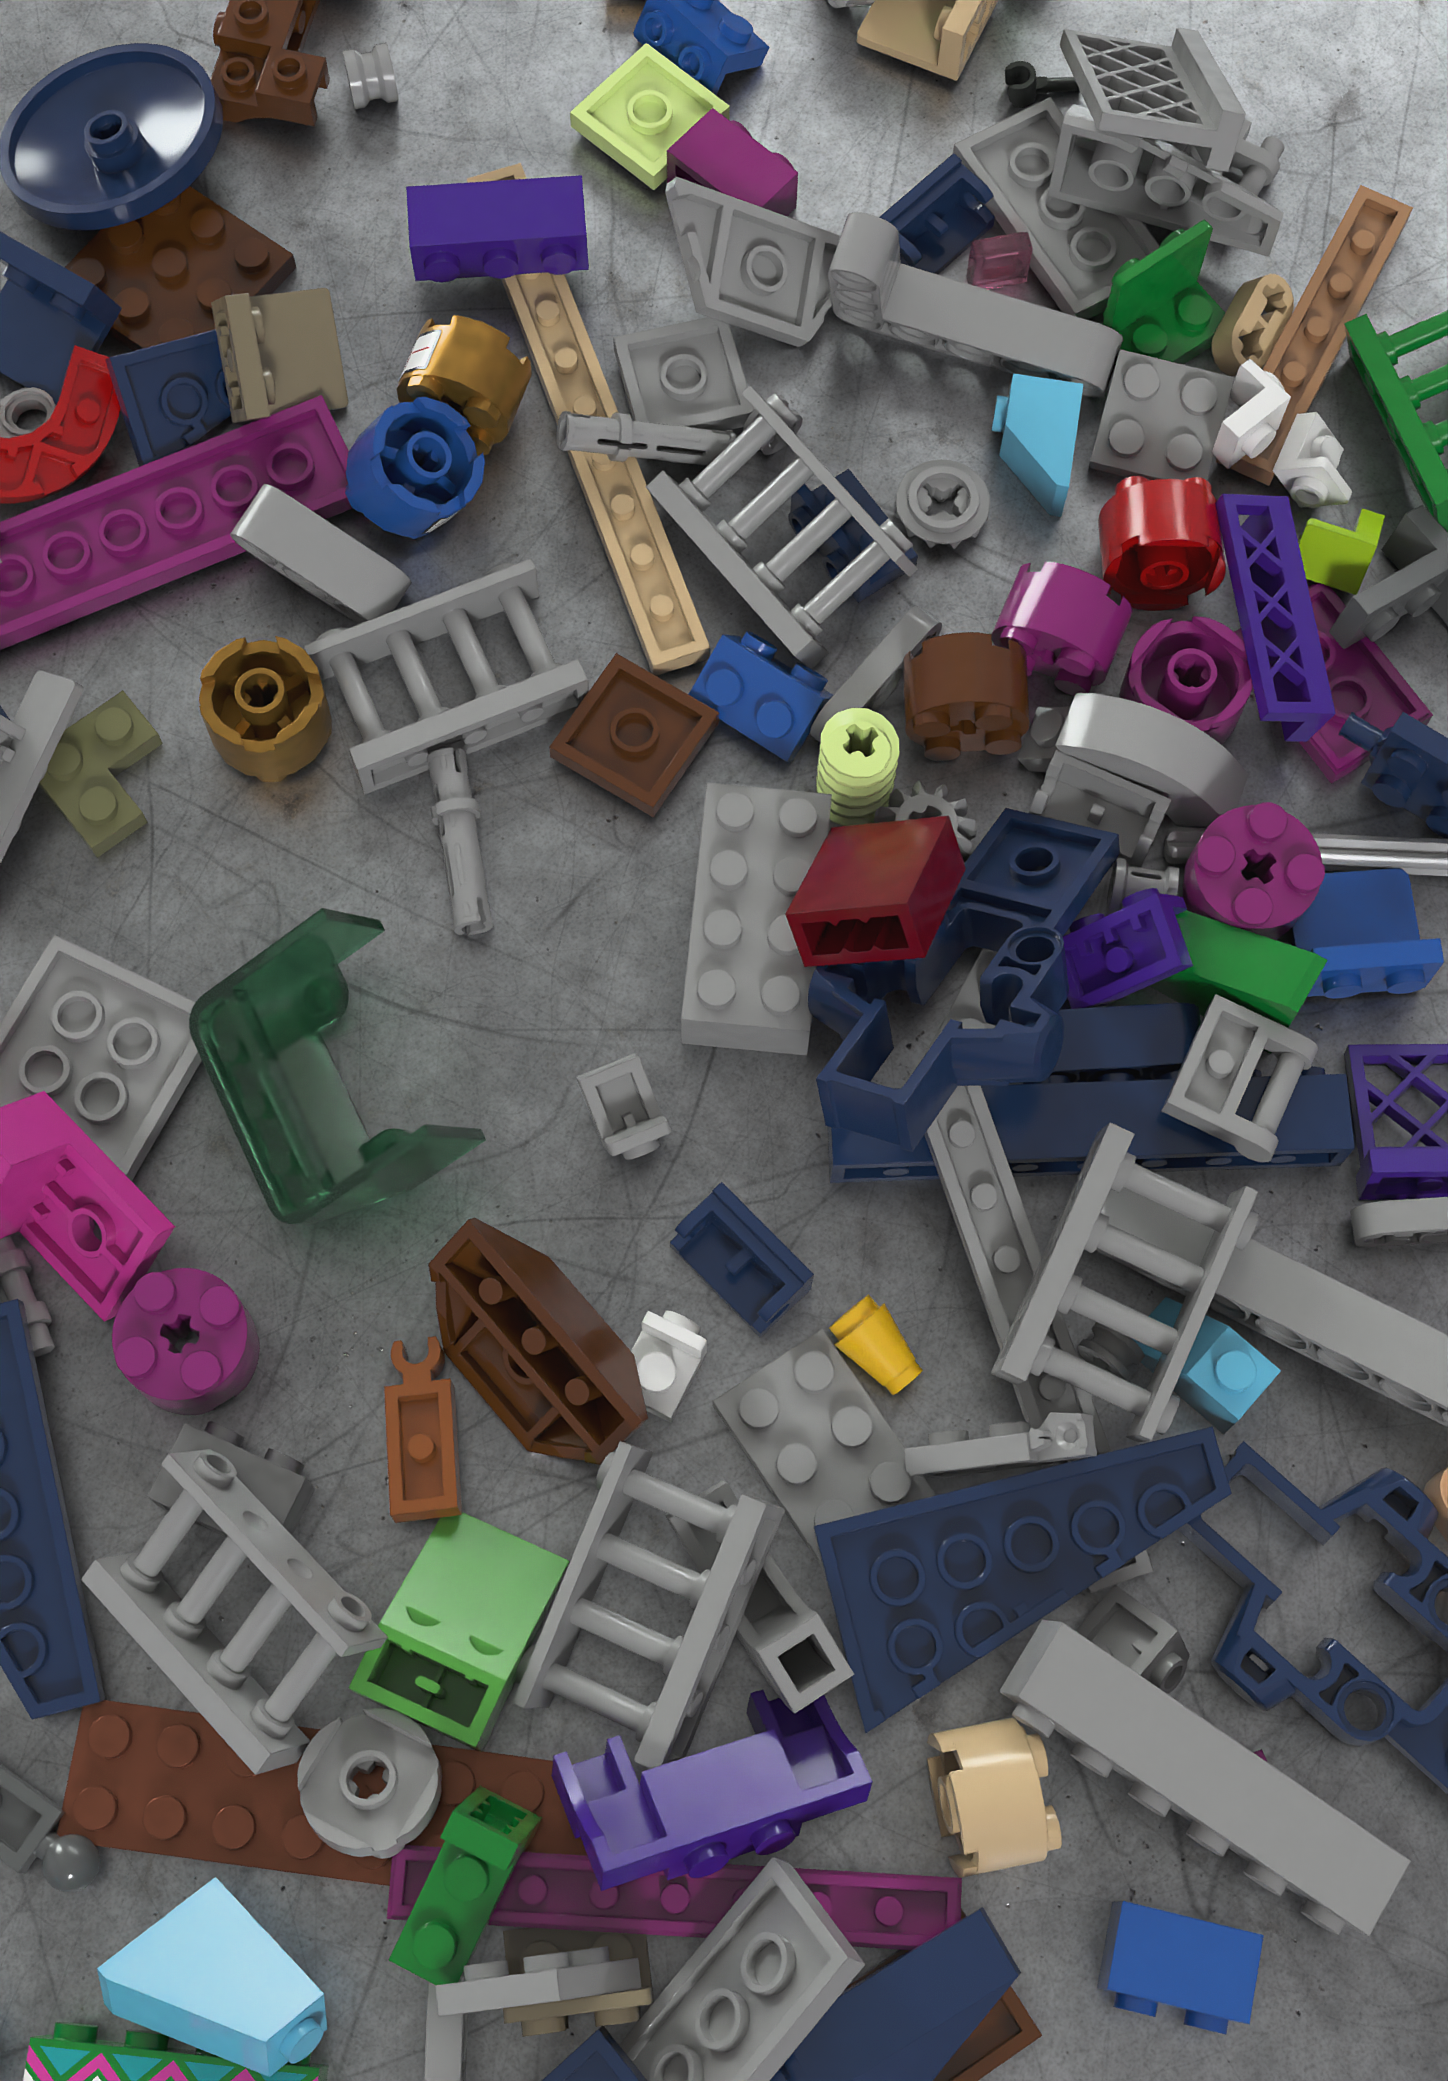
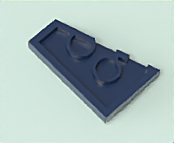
M216 329L105 359L139 467L181 451L231 416Z

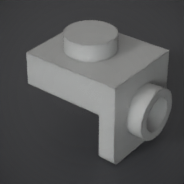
M636 1053L576 1077L603 1148L611 1156L622 1153L624 1159L629 1160L646 1155L660 1147L661 1144L658 1138L672 1132L668 1120L661 1114L640 1057Z

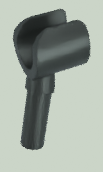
M1025 61L1010 63L1005 69V83L1009 85V101L1017 108L1030 106L1035 101L1037 94L1080 91L1074 77H1036L1034 66Z

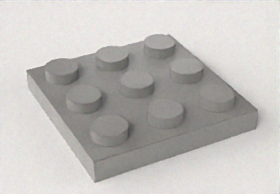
M53 935L0 1022V1107L45 1091L132 1181L222 1027L224 1020L220 1013L61 937Z

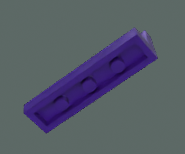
M1222 494L1215 502L1260 721H1281L1286 742H1307L1336 712L1288 496ZM1238 515H1250L1240 526Z

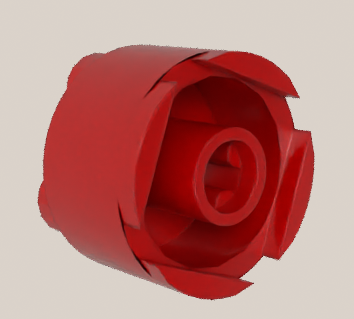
M1131 476L1117 483L1115 495L1105 503L1098 517L1103 581L1111 585L1108 591L1109 594H1111L1113 589L1121 594V601L1124 596L1134 609L1163 611L1189 605L1188 595L1203 588L1205 589L1206 597L1219 587L1225 577L1226 563L1215 505L1217 499L1212 494V487L1209 481L1199 477L1187 478L1185 480H1148L1142 476Z

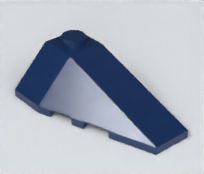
M981 1907L845 1989L770 2081H933L1021 1974L984 1908Z

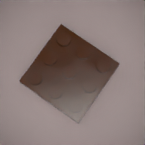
M189 186L172 201L146 216L125 224L101 229L65 268L97 286L122 307L108 335L132 351L216 329L211 302L226 295L249 293V297L273 294L296 269L294 255Z

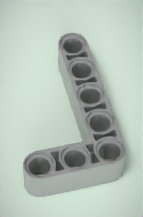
M862 212L849 213L846 218L828 272L833 312L841 320L863 329L1010 374L1083 384V396L1097 398L1105 395L1123 342L1122 335L1117 331L1093 321L901 264L899 232L894 225L882 218Z

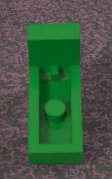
M479 1786L452 1811L440 1838L445 1840L392 1951L389 1961L434 1985L461 1982L464 1976L463 1966L469 1965L520 1855L531 1844L542 1817L482 1786Z

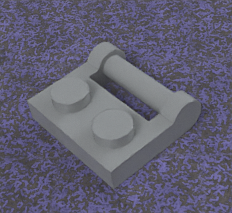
M1215 994L1205 1012L1161 1111L1234 1145L1236 1150L1248 1159L1258 1162H1269L1279 1142L1275 1135L1301 1072L1311 1068L1318 1052V1046L1310 1038ZM1265 1049L1274 1053L1278 1061L1252 1121H1249L1235 1113L1262 1051Z

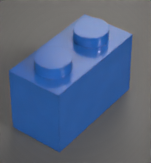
M1114 1901L1111 1906L1097 1988L1115 1992L1113 2004L1115 2008L1156 2017L1158 2003L1186 2010L1184 2025L1226 2035L1228 2021L1250 2024L1264 1935L1126 1901Z

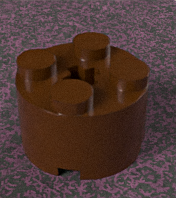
M980 632L952 633L933 637L922 642V653L914 658L910 651L904 656L905 731L912 741L924 746V756L935 761H949L958 758L961 755V751L986 750L991 754L1006 755L1021 749V737L1028 731L1030 720L1027 655L1025 649L1019 643L1008 639L1009 649L992 645V634Z

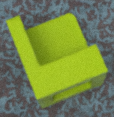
M1362 508L1353 531L1317 519H1309L1298 539L1306 579L1354 595L1358 594L1377 548L1385 515Z

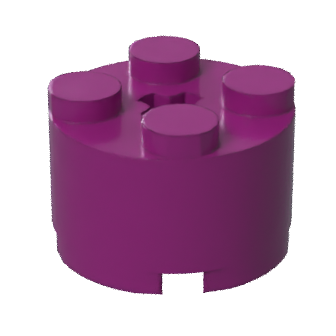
M1044 562L1041 572H1030L1031 563L1023 564L1018 570L993 629L992 641L994 645L1009 649L1008 639L1019 643L1026 651L1028 677L1031 676L1034 670L1055 678L1054 685L1066 694L1075 696L1076 693H1089L1092 686L1100 685L1106 679L1133 614L1131 604L1123 596L1118 606L1107 597L1111 585L1078 568L1055 562Z
M1193 616L1191 621L1172 622L1173 618L1154 624L1140 637L1134 647L1120 688L1119 698L1142 703L1167 712L1197 727L1221 745L1224 744L1233 733L1253 688L1244 642L1229 627L1207 617Z
M1272 802L1242 806L1220 815L1202 834L1185 866L1184 883L1182 885L1183 898L1189 912L1276 940L1287 933L1312 904L1323 882L1325 867L1322 863L1319 847L1310 831L1298 819L1285 812L1281 806ZM1243 870L1247 873L1254 872L1259 878L1255 877L1247 881L1241 872Z
M175 1268L144 1275L137 1281L135 1287L122 1302L113 1324L112 1347L117 1367L129 1382L157 1407L174 1414L202 1415L215 1410V1407L223 1404L233 1396L236 1397L247 1387L258 1364L260 1342L250 1313L228 1284L217 1276L199 1269ZM194 1331L199 1337L197 1343H185L180 1353L175 1347L178 1339L186 1338L189 1332Z

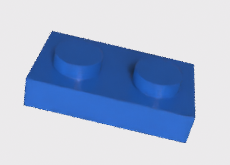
M647 0L633 32L634 37L642 45L645 43L649 44L715 95H717L726 74L761 66L770 48L753 32L752 25L746 19L733 14L719 0Z
M746 631L743 638L738 635L722 634L688 695L718 711L720 720L786 762L793 761L808 737L819 712L833 696V694L824 689L828 680L815 670L798 662L793 669L774 658L778 650L777 647L750 631Z

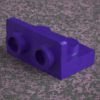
M1157 888L1145 889L1124 898L1121 901L1123 909L1106 917L1104 914L1099 913L1074 921L1069 927L1070 933L1063 936L1069 984L1068 1000L1071 1009L1103 1007L1192 967L1193 963L1176 918L1177 914L1187 910L1184 898L1159 893Z

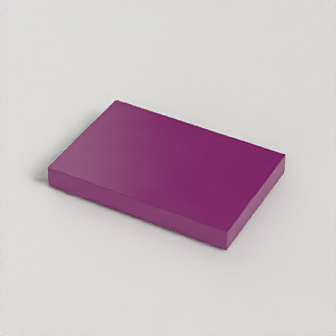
M1316 582L1309 586L1308 589L1336 714L1307 742L1299 743L1332 784L1370 760V752L1338 735L1352 712L1382 731L1394 726L1402 712L1425 725L1429 723L1433 714L1374 641L1371 642L1365 637L1346 649L1340 646L1329 633V630L1346 606L1330 586ZM1239 628L1234 632L1243 641L1241 628Z

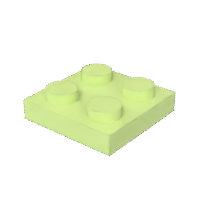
M645 43L570 112V120L573 129L651 189L655 190L667 179V150L712 108L729 120L730 106L649 44Z

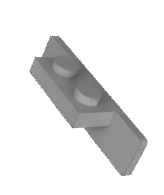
M42 670L36 672L13 722L0 715V864L13 837L21 826L22 818L40 781L47 772L50 759L66 726L74 715L75 707L83 692V686L77 682Z

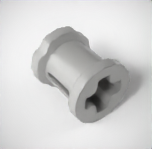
M1117 857L1113 864L1109 883L1107 913L1112 914L1123 909L1121 901L1124 898L1145 889L1157 888L1159 893L1177 896L1179 868L1168 867L1165 871L1128 866L1126 859Z

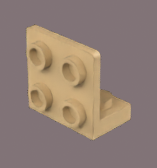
M875 0L857 32V43L957 81L998 0Z

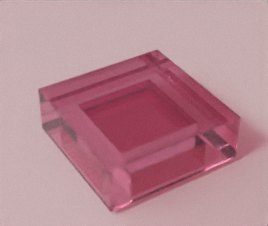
M1028 232L974 240L971 243L966 273L968 284L989 290L1026 283L1033 251Z

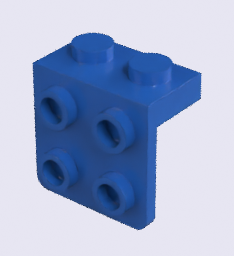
M1399 868L1325 873L1314 901L1290 929L1292 946L1316 953L1328 960L1307 997L1325 996L1331 999H1339L1366 992L1411 993L1425 988L1444 963L1440 938L1420 940L1410 878L1404 870Z

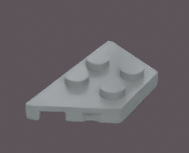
M675 177L667 183L665 193L696 313L796 347L808 343L823 324L824 315L833 307L828 272L840 235L679 177Z

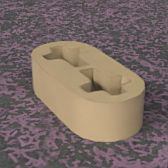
M1268 274L1242 284L1235 294L1212 339L1214 361L1218 368L1226 375L1236 376L1239 366L1248 359L1253 360L1260 368L1267 362L1294 309V298L1291 288L1281 276ZM1245 335L1242 341L1238 338Z

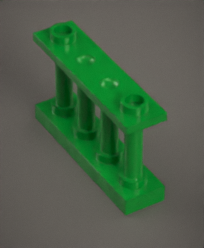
M1448 310L1392 335H1388L1386 331L1377 334L1367 314H1364L1344 323L1350 358L1425 508L1448 533V469H1445L1439 455L1444 454L1443 447L1448 445V419L1435 425L1432 420L1422 423L1416 410L1421 408V401L1448 390V364L1412 380L1408 375L1399 378L1393 367L1398 364V357L1448 336Z

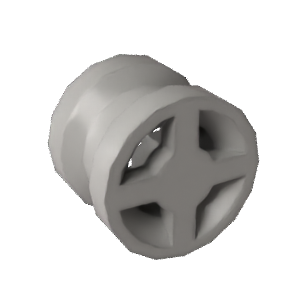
M387 42L375 44L370 52L359 53L355 49L342 51L355 109L366 107L369 101L382 98L387 103L399 101Z

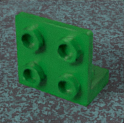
M1205 219L1188 230L1184 228L1175 230L1164 239L1157 250L1141 260L1139 258L1130 259L1114 274L1107 307L1103 313L1102 325L1110 327L1122 335L1121 350L1184 365L1212 347L1214 333L1226 312L1197 282L1213 231V227Z

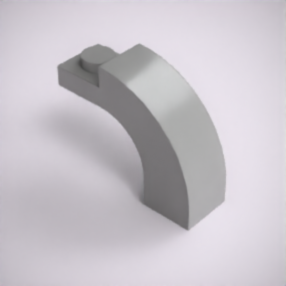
M1076 693L1071 707H1038L1017 758L1029 772H1047L1055 751L1058 750L1171 799L1166 814L1177 826L1208 827L1220 815L1237 808L1249 775L1226 748L1208 734L1186 721L1142 703L1092 693Z
M724 1480L698 1495L727 1509L730 1505H737L739 1502L729 1484ZM667 1514L666 1518L697 1568L696 1572L702 1574L706 1569L711 1571L721 1546L716 1541V1534L671 1514ZM768 1552L735 1635L775 1693L793 1713H796L853 1676L854 1673L819 1614L803 1602Z

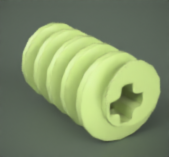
M849 708L836 713L824 726L821 733L816 776L817 793L832 794L830 820L842 826L874 823L876 810L880 806H889V796L894 788L900 755L898 735L893 725L882 714L867 708Z

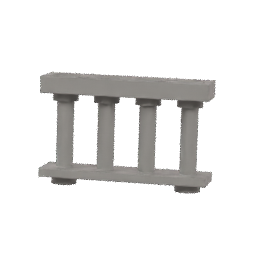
M750 385L742 395L761 414L693 481L686 478L681 484H678L662 470L646 488L790 652L809 668L813 669L829 654L816 638L823 631L820 624L890 558L908 577H911L918 568L904 553L913 544L889 518L880 526L872 519L792 431L791 427L799 419L775 393L765 401ZM778 433L798 456L729 523L723 519L716 526L704 512L712 504L708 499ZM815 474L836 498L767 564L760 561L753 567L741 554L748 546L745 540ZM853 516L874 540L804 607L798 603L791 610L778 595L786 588L782 582Z
M532 559L518 564L504 563L491 569L484 577L351 628L331 629L321 634L316 641L304 645L305 651L318 667L321 680L336 677L363 740L359 745L349 748L356 776L365 795L429 770L427 756L433 751L453 748V755L456 758L455 751L460 748L466 751V755L574 713L589 692L588 678L579 659L564 665L555 663L527 603L539 597L536 567ZM505 611L533 671L530 678L508 687L498 684L471 625L473 622ZM445 633H449L477 694L474 700L451 709L442 707L415 647L419 643ZM391 654L420 716L417 722L395 731L385 730L358 669L362 665Z
M1109 1123L1096 1134L991 1374L1016 1385L1026 1382L1029 1373L1040 1376L1042 1371L1135 1414L1126 1437L1139 1443L1152 1441L1155 1432L1164 1435L1175 1417L1180 1398L1173 1395L1172 1392L1234 1248L1244 1249L1255 1230L1259 1213L1252 1211L1251 1208L1259 1191L1245 1186L1231 1193L1226 1205H1223L1135 1164L1136 1156L1127 1152L1135 1134L1113 1123ZM1122 1188H1126L1215 1230L1200 1266L1108 1224L1109 1216L1100 1212L1110 1189L1119 1193ZM1096 1248L1187 1290V1296L1173 1328L1081 1285L1083 1278L1073 1273L1083 1251L1086 1250L1093 1253ZM1069 1310H1072L1162 1352L1147 1388L1144 1389L1054 1347L1055 1339L1047 1336V1332L1056 1312L1058 1311L1066 1315Z
M620 1441L616 1452L609 1453L600 1466L596 1478V1489L599 1490V1493L537 1644L528 1648L518 1665L516 1683L519 1684V1688L512 1703L523 1708H549L554 1694H557L635 1731L636 1740L641 1742L634 1761L651 1769L686 1757L785 1509L763 1499L741 1494L737 1505L732 1504L728 1509L645 1473L653 1452L643 1447ZM634 1499L716 1534V1541L721 1546L711 1571L706 1569L700 1574L619 1538ZM608 1563L690 1600L689 1605L694 1610L685 1635H679L674 1640L593 1603L592 1601ZM581 1628L662 1665L663 1674L668 1677L658 1702L653 1701L647 1706L566 1668Z
M211 1449L169 1453L161 1465L184 1488L180 1496L140 1553L134 1552L96 1558L81 1580L255 1775L297 1763L310 1740L295 1725L292 1714L336 1654L340 1657L378 1649L382 1647L388 1637L371 1620L372 1615L366 1604L356 1596L345 1592L236 1477V1468L226 1457ZM204 1510L228 1536L185 1597L181 1599L163 1579L161 1569ZM246 1557H248L272 1584L233 1639L225 1647L206 1627L204 1616ZM293 1605L317 1633L270 1697L250 1675L248 1664L289 1607Z

